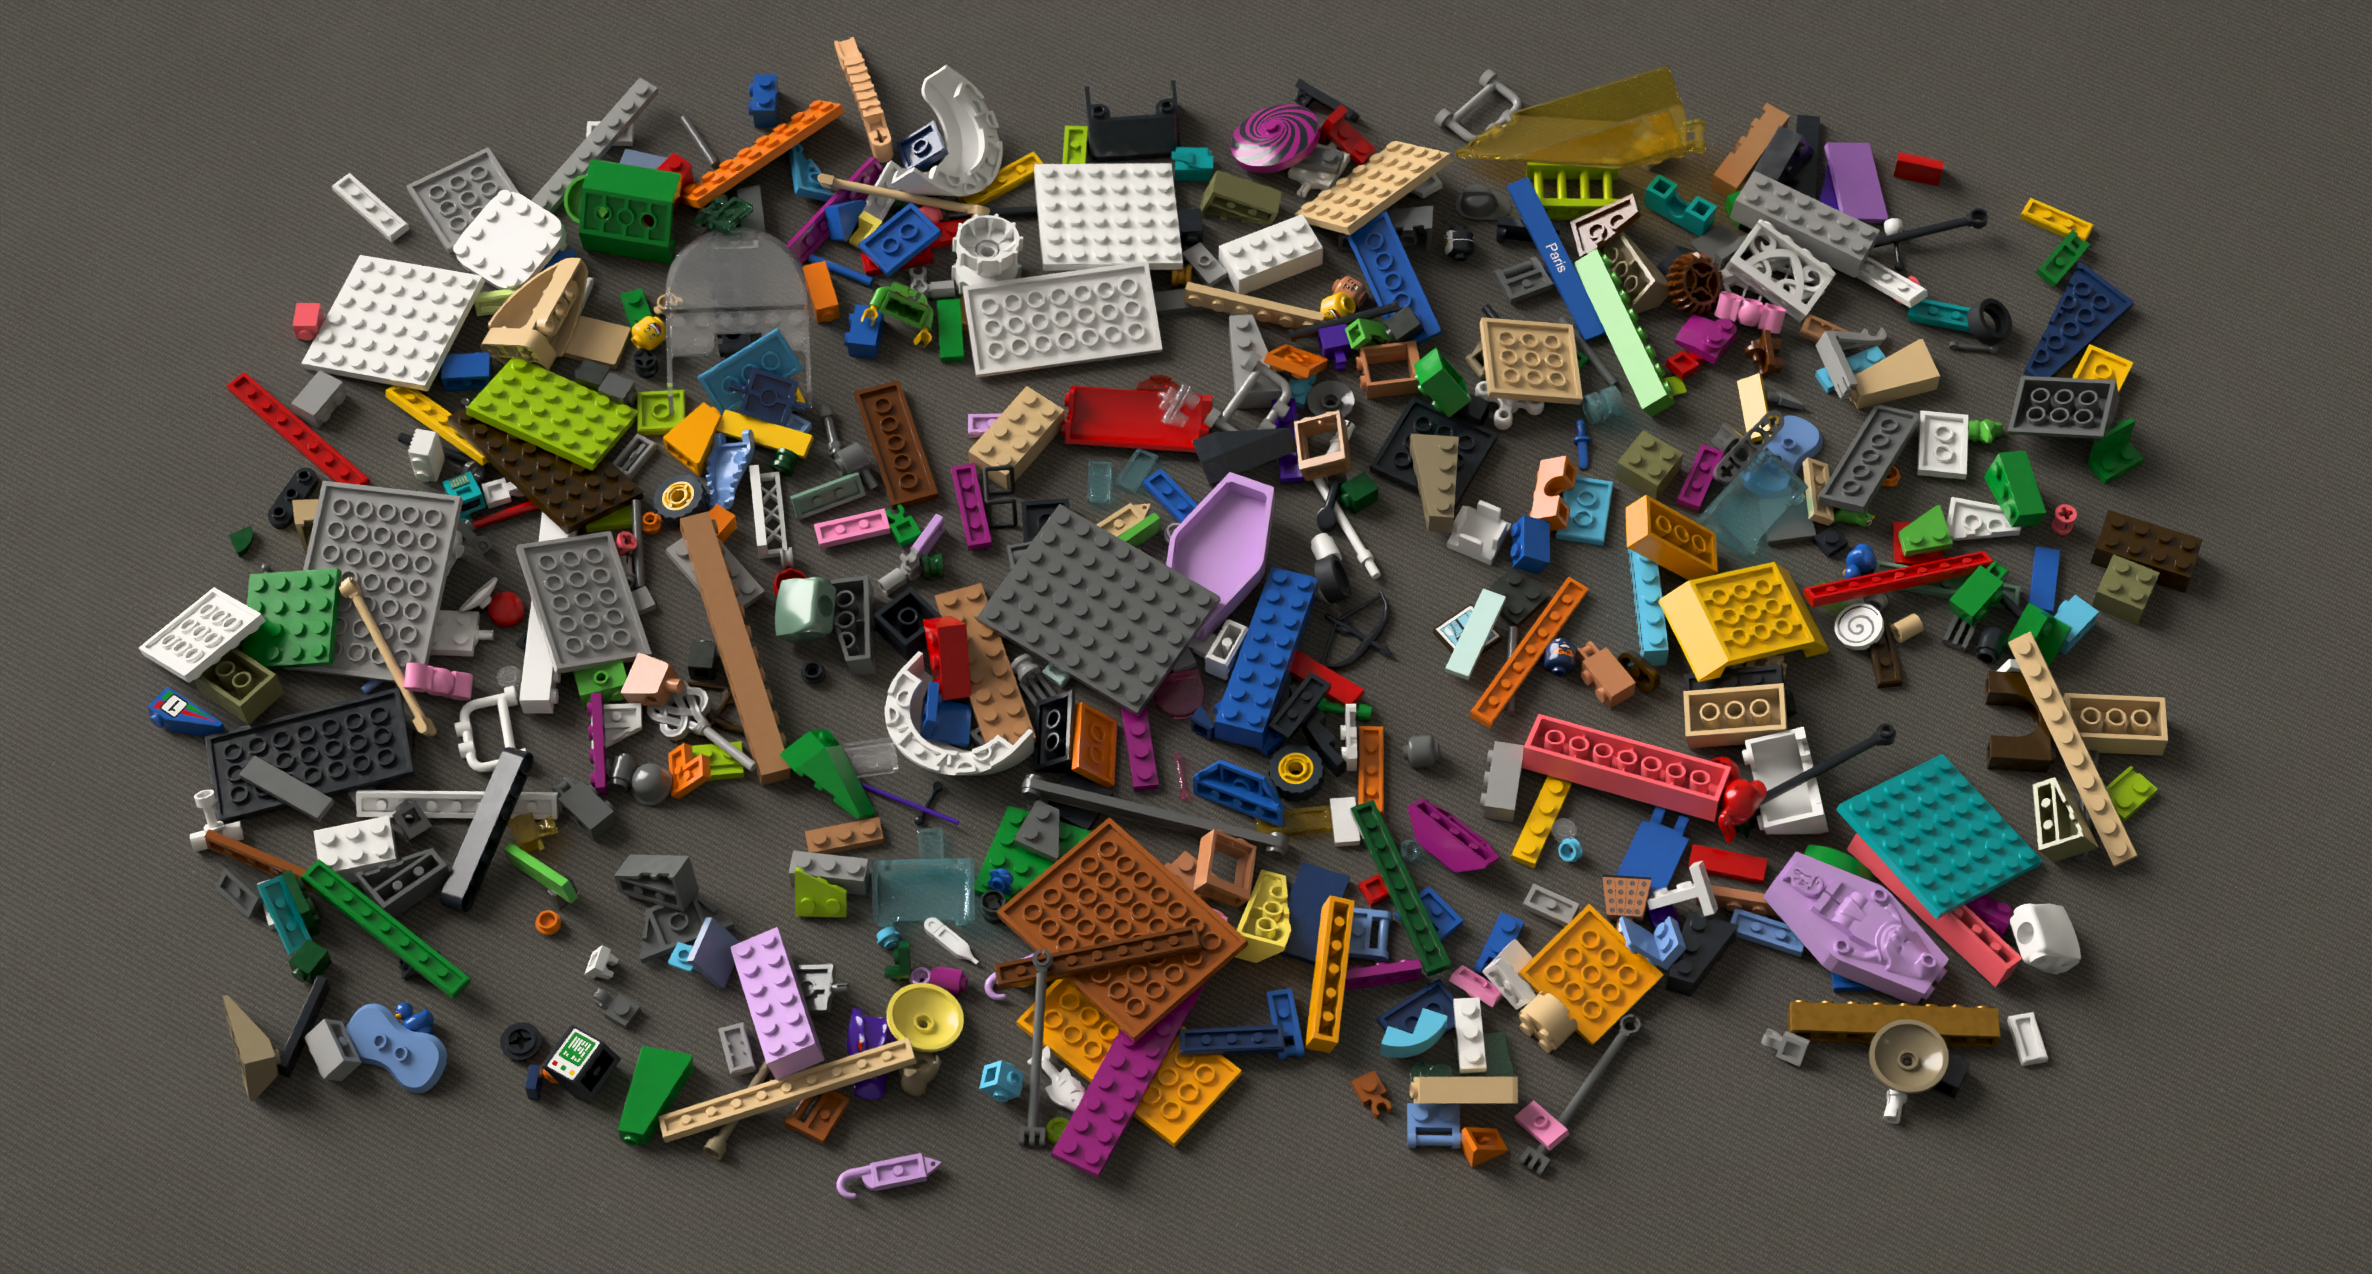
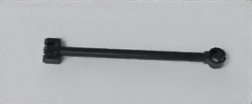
M1976 208L1970 214H1967L1966 217L1879 237L1876 239L1874 248L1964 226L1982 229L1988 222L1987 211L1982 208Z
M1888 723L1881 724L1870 738L1768 790L1766 797L1759 805L1761 806L1876 745L1878 747L1880 745L1889 746L1893 744L1896 730ZM1753 813V815L1750 817V819H1749L1748 821H1746V822H1744V823H1742V824H1740V825H1743V824H1745V823H1747V822H1749V821L1755 819V813Z

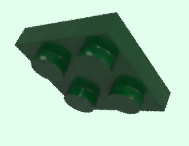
M292 870L282 873L310 937L319 934L320 931L317 923L321 921L301 877L295 878Z

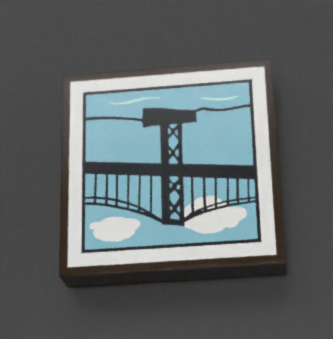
M1469 604L1433 629V634L1451 653H1453L1474 609L1472 604ZM1494 627L1481 654L1502 641L1501 634Z

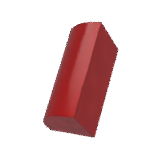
M1899 152L1893 177L1939 187L1944 161Z

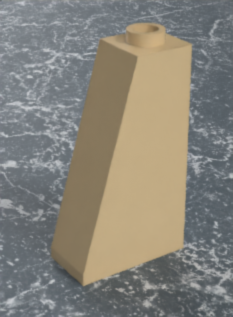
M1919 339L1855 375L1858 385L1857 387H1851L1849 399L1854 401L1857 409L1936 390L1940 374L1924 340Z
M1414 1077V1082L1410 1083V1097L1414 1098V1104L1518 1103V1077Z

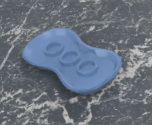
M1784 416L1785 422L1782 429L1740 473L1742 485L1752 494L1766 500L1787 497L1795 487L1796 476L1803 462L1807 458L1814 457L1821 450L1823 444L1821 432L1813 424L1800 417Z
M367 1004L362 1006L352 1016L346 1027V1031L361 1062L384 1068L408 1092L424 1093L429 1091L438 1082L445 1069L447 1051L444 1044L431 1034L414 1032L405 1028L398 1022L392 1012L382 1005Z

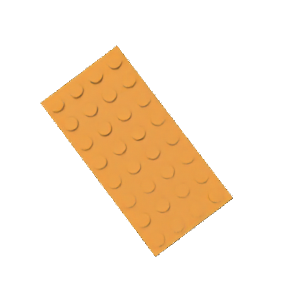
M1065 978L1057 979L1046 990L1043 1046H1048L1051 1053L1091 1083L1120 1029ZM1035 1002L1016 1021L1017 1026L1032 1038ZM1178 1034L1137 1108L1134 1117L1171 1146L1175 1147L1241 1076L1242 1070L1222 1055L1180 1057V1037Z

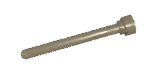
M766 1060L748 1088L762 1084L771 1071ZM739 1120L724 1124L719 1134L707 1141L703 1151L709 1157L721 1160L726 1152V1141Z

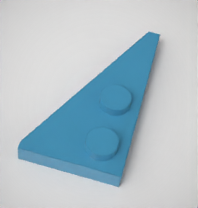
M798 143L788 150L795 195L828 202L835 193L821 186L817 180L818 175L821 174L820 169L812 159L807 160L802 154L803 147Z

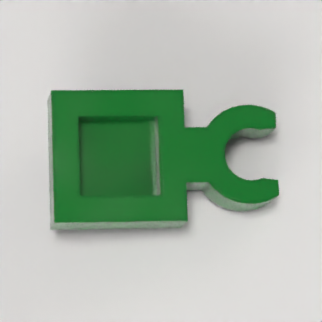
M899 504L897 505L899 514L893 515L888 509L886 510L887 520L892 523L889 525L890 531L901 548L915 542L921 535V531L911 515L905 518L904 508Z

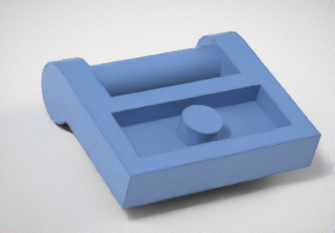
M1354 908L1348 958L1368 959L1378 963L1388 962L1389 924L1392 923L1393 919L1391 912ZM1372 921L1379 923L1377 949L1369 948Z
M1407 1103V1147L1452 1146V1149H1460V1104ZM1416 1132H1452V1135H1416Z

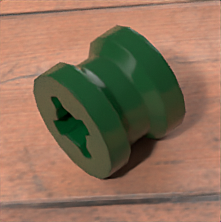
M778 448L776 452L777 458L772 461L770 467L773 471L779 472L780 475L790 477L794 472L793 466L798 463L800 458L789 449Z
M938 553L933 557L922 555L925 579H930L932 576L944 577L942 553Z

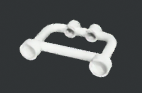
M514 686L505 687V693L467 702L460 711V722L455 723L457 737H463L464 743L458 744L461 758H466L469 767L474 771L480 773L494 771L498 760L485 763L477 761L469 715L475 709L498 704L505 748H515L508 707L518 705Z

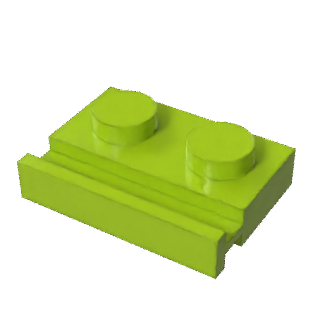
M742 741L730 742L743 752ZM716 744L692 746L693 759L700 754L709 756L711 778L707 781L744 777V766Z
M2132 766L2128 767L2106 787L2122 823L2149 801L2158 790L2140 773L2137 774Z

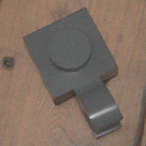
M598 989L593 996L596 999L594 1003L606 1010L604 1013L605 1018L627 1030L641 1011L639 1005L620 994L613 999L607 992Z

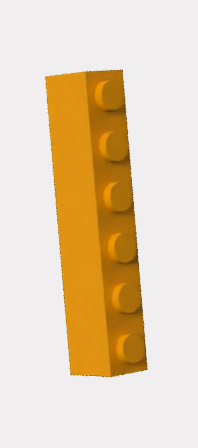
M1330 895L1322 906L1305 1042L1306 1049L1330 1053L1338 1044L1354 900Z

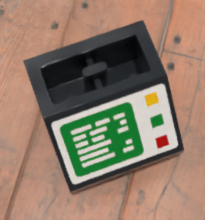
M571 1025L541 1067L576 1099L592 1100L621 1058L601 1040Z

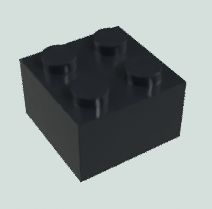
M909 587L874 614L875 630L908 661L918 651L927 646L923 620L940 618L942 616L912 587Z

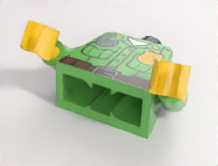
M893 282L891 287H879L875 291L869 304L870 308L864 311L861 322H863L864 318L868 317L872 320L870 326H873L878 317L877 311L919 328L921 332L914 338V344L917 345L922 340L924 342L923 348H925L932 340V336L928 331H931L934 310L928 304L925 295L898 282Z

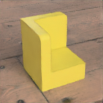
M865 211L858 217L859 228L849 238V243L859 248L858 244L883 225V221Z

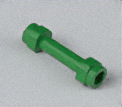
M1326 698L1317 706L1323 713L1325 711L1345 715L1346 707L1338 703L1326 702ZM1360 703L1359 707L1356 706L1358 720L1370 721L1372 706Z

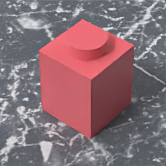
M296 303L293 328L297 339L310 341L314 340L316 335L319 334L324 320L320 303Z

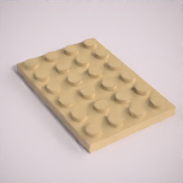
M1393 141L1386 146V149L1372 155L1365 164L1354 168L1353 172L1347 177L1337 180L1333 187L1319 193V197L1312 202L1305 203L1301 207L1302 209L1295 213V216L1303 214L1310 225L1351 235L1453 160L1450 153Z

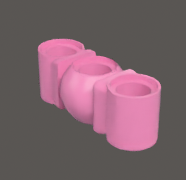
M1725 291L1720 293L1715 311V316L1718 318L1728 319L1733 322L1737 319L1743 325L1758 326V329L1770 330L1771 333L1776 334L1781 332L1786 314V309L1768 303L1763 305L1758 300L1743 299V296Z
M421 663L406 664L404 689L421 693L427 692L431 695L449 697L450 699L460 701L471 700L472 674L458 671L450 672V670L445 668H434L433 666Z

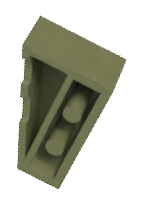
M1217 170L1202 196L1200 206L1201 217L1206 218V214L1220 216V220H1227L1228 217L1242 218L1244 223L1270 226L1278 214L1282 191Z
M2055 777L2033 784L2038 851L2051 861L2057 862L2099 848L2071 790Z

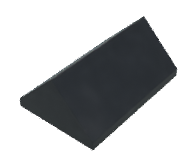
M1070 690L1036 702V743H1034L1033 771L1068 774L1072 769L1075 691Z

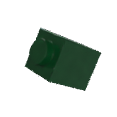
M1363 472L1341 485L1340 502L1346 509L1349 508L1353 514H1356L1378 501V487Z
M306 939L289 961L292 976L302 983L307 981L312 985L318 975L321 976L332 963L328 950L309 939Z

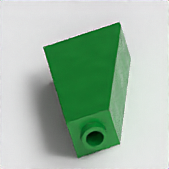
M646 1046L641 1047L618 1128L621 1141L631 1146H637L638 1144L647 1145L660 1125L658 1116L667 1114L694 1071L695 1064L692 1054Z

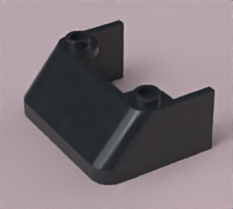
M1171 80V99L1160 100L1155 107L1156 114L1110 117V110L1107 106L1091 104L1089 87H1084L1089 152L1092 160L1103 163L1172 157V151L1176 152V147H1180L1179 112L1175 80Z

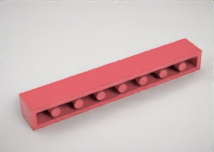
M1856 833L1847 850L1871 870L1884 885L1995 988L2012 975L2022 957L1977 915L1964 905L1936 920Z

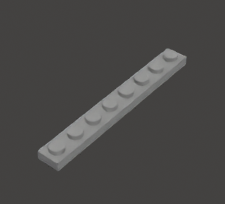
M639 78L531 201L553 214L564 201L567 186L575 178L586 175L591 159L600 160L658 95V88Z

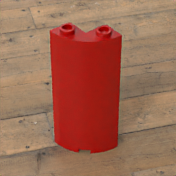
M1071 386L1069 393H1065L1064 406L1069 407L1066 422L1062 421L1061 436H1065L1066 444L1196 452L1192 441L1210 434V428L1203 424V422L1212 410L1213 395L1184 393L1168 421L1164 422L1162 420L1178 393Z

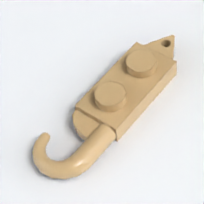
M1130 503L1098 523L1097 526L1119 537L1145 519L1151 505H1132Z

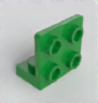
M2133 418L2118 422L2107 432L2104 439H2094L2087 466L2104 485L2143 463L2144 458L2129 442L2136 422Z

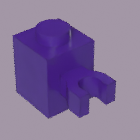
M1346 324L1318 329L1317 341L1321 355L1329 360L1334 359L1336 371L1346 370L1345 363L1347 360L1345 356L1351 355V346L1345 328H1347Z

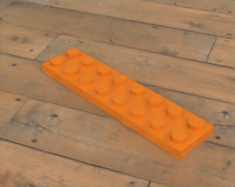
M821 100L814 101L809 105V109L796 113L788 123L776 126L773 129L774 132L770 135L758 138L755 141L756 144L752 147L740 150L737 153L738 156L734 159L722 162L719 165L720 168L716 171L708 172L696 184L693 183L683 189L684 193L680 196L681 204L701 209L845 113L842 105Z

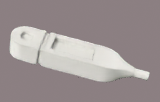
M933 917L926 919L924 929L932 939L934 938L937 943L956 958L970 960L978 965L979 961L974 958L969 945L962 938L943 925L938 919Z

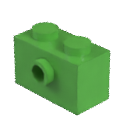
M622 660L596 668L574 671L583 708L587 707V702H591L592 693H601L604 703L625 699L620 693L627 679Z

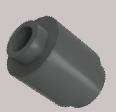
M621 753L613 758L607 779L610 789L617 792H627L628 788L632 786V776L638 765L632 755Z

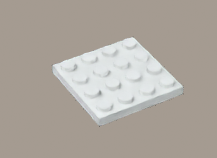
M213 588L140 646L139 650L145 657L190 683L198 679L202 672L211 665L219 662L221 657L229 650L236 648L249 634L256 632L259 626L265 622V619L259 612Z

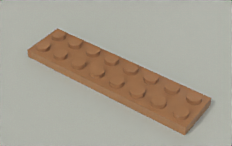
M982 583L935 595V602L942 617L952 616L966 623L972 695L969 697L984 743L990 742L999 735L1014 745L1028 729L1033 731L1034 743H1036V736L1001 637L976 619L988 602Z

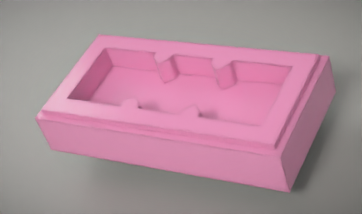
M1464 965L1452 973L1449 979L1450 982L1465 990L1470 997H1479L1481 1001L1491 1007L1495 1006L1503 998L1502 993L1493 983Z
M1534 1100L1514 1116L1516 1122L1549 1151L1569 1135L1568 1129Z

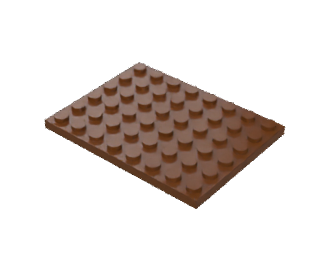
M1110 817L997 911L999 919L1035 952L1041 949L1042 955H1044L1045 949L1050 953L1197 925L1201 952L1065 978L1134 1043L1248 946V940Z

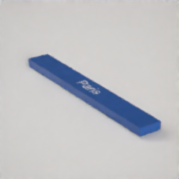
M1526 177L1507 185V191L1582 338L1587 343L1606 335L1587 291L1529 178Z

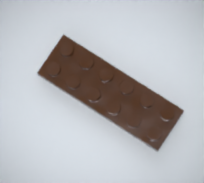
M897 380L855 391L854 398L892 511L897 510V505L899 504L904 508L938 499V491L900 381Z

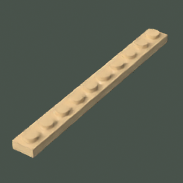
M2030 631L2009 641L2008 644L2114 867L2138 857L2032 632Z
M908 1037L788 1075L779 1080L775 1079L658 1116L664 1141L667 1143L916 1064L910 1039Z

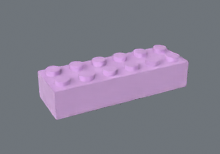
M778 927L731 946L730 949L762 1051L775 1079L779 1080L824 1061L821 1046L788 945Z

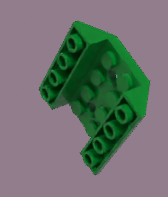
M591 159L581 195L578 233L583 250L674 264L676 241L671 240L675 200L680 197L682 174ZM600 207L608 209L609 218H602L600 216ZM649 214L654 218L653 226H648L644 222V215Z

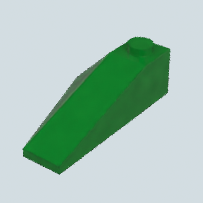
M826 729L809 731L780 754L781 758L798 775L803 777L806 774L816 782L815 788L819 791L823 789L834 796V802L856 819L871 818L876 814L842 746L830 731Z

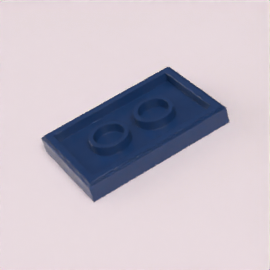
M1438 979L1377 1017L1376 1022L1385 1033L1388 1026L1413 1034L1422 1009L1425 1008L1448 1016L1447 1028L1441 1037L1443 1038L1456 1029L1453 1000L1455 998L1443 982Z

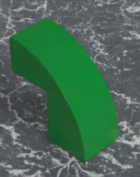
M1808 845L1804 853L1806 856L1866 880L1872 881L1874 874L1864 864L1838 850L1819 845Z

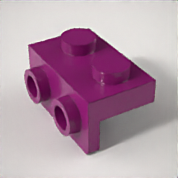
M1986 894L1966 904L2001 939L2003 938L2010 926V919L2014 915V910L2009 905L1997 902Z

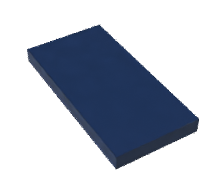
M1302 862L1287 900L1291 934L1284 951L1278 954L1315 965L1322 906L1330 895L1344 898L1350 883L1349 876Z

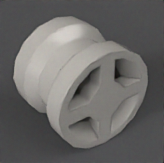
M1029 654L1017 657L1010 665L1013 674L1018 675L1020 683L1023 682L1025 684L1029 678L1034 679L1036 674L1041 673V669L1037 664H1033V658Z

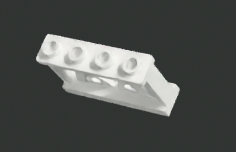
M1761 219L1724 268L1773 304L1785 308L1786 313L1798 322H1801L1807 316L1836 275L1827 263L1820 262L1813 257L1809 250L1802 249L1794 243L1791 237L1782 235L1775 230V227L1770 222ZM1758 236H1761L1770 243L1766 246L1761 241L1760 249L1762 252H1759L1755 247L1754 241ZM1749 246L1754 256L1745 261L1740 256ZM1788 259L1793 269L1794 280L1782 279L1776 283L1772 281V271L1767 260ZM1763 265L1766 273H1761L1757 268H1762ZM1809 272L1820 279L1819 285L1815 287L1804 285V282L1809 283L1814 280L1808 276ZM1783 285H1791L1795 288L1789 286L1790 292L1783 289ZM1803 291L1814 293L1807 304L1801 301Z

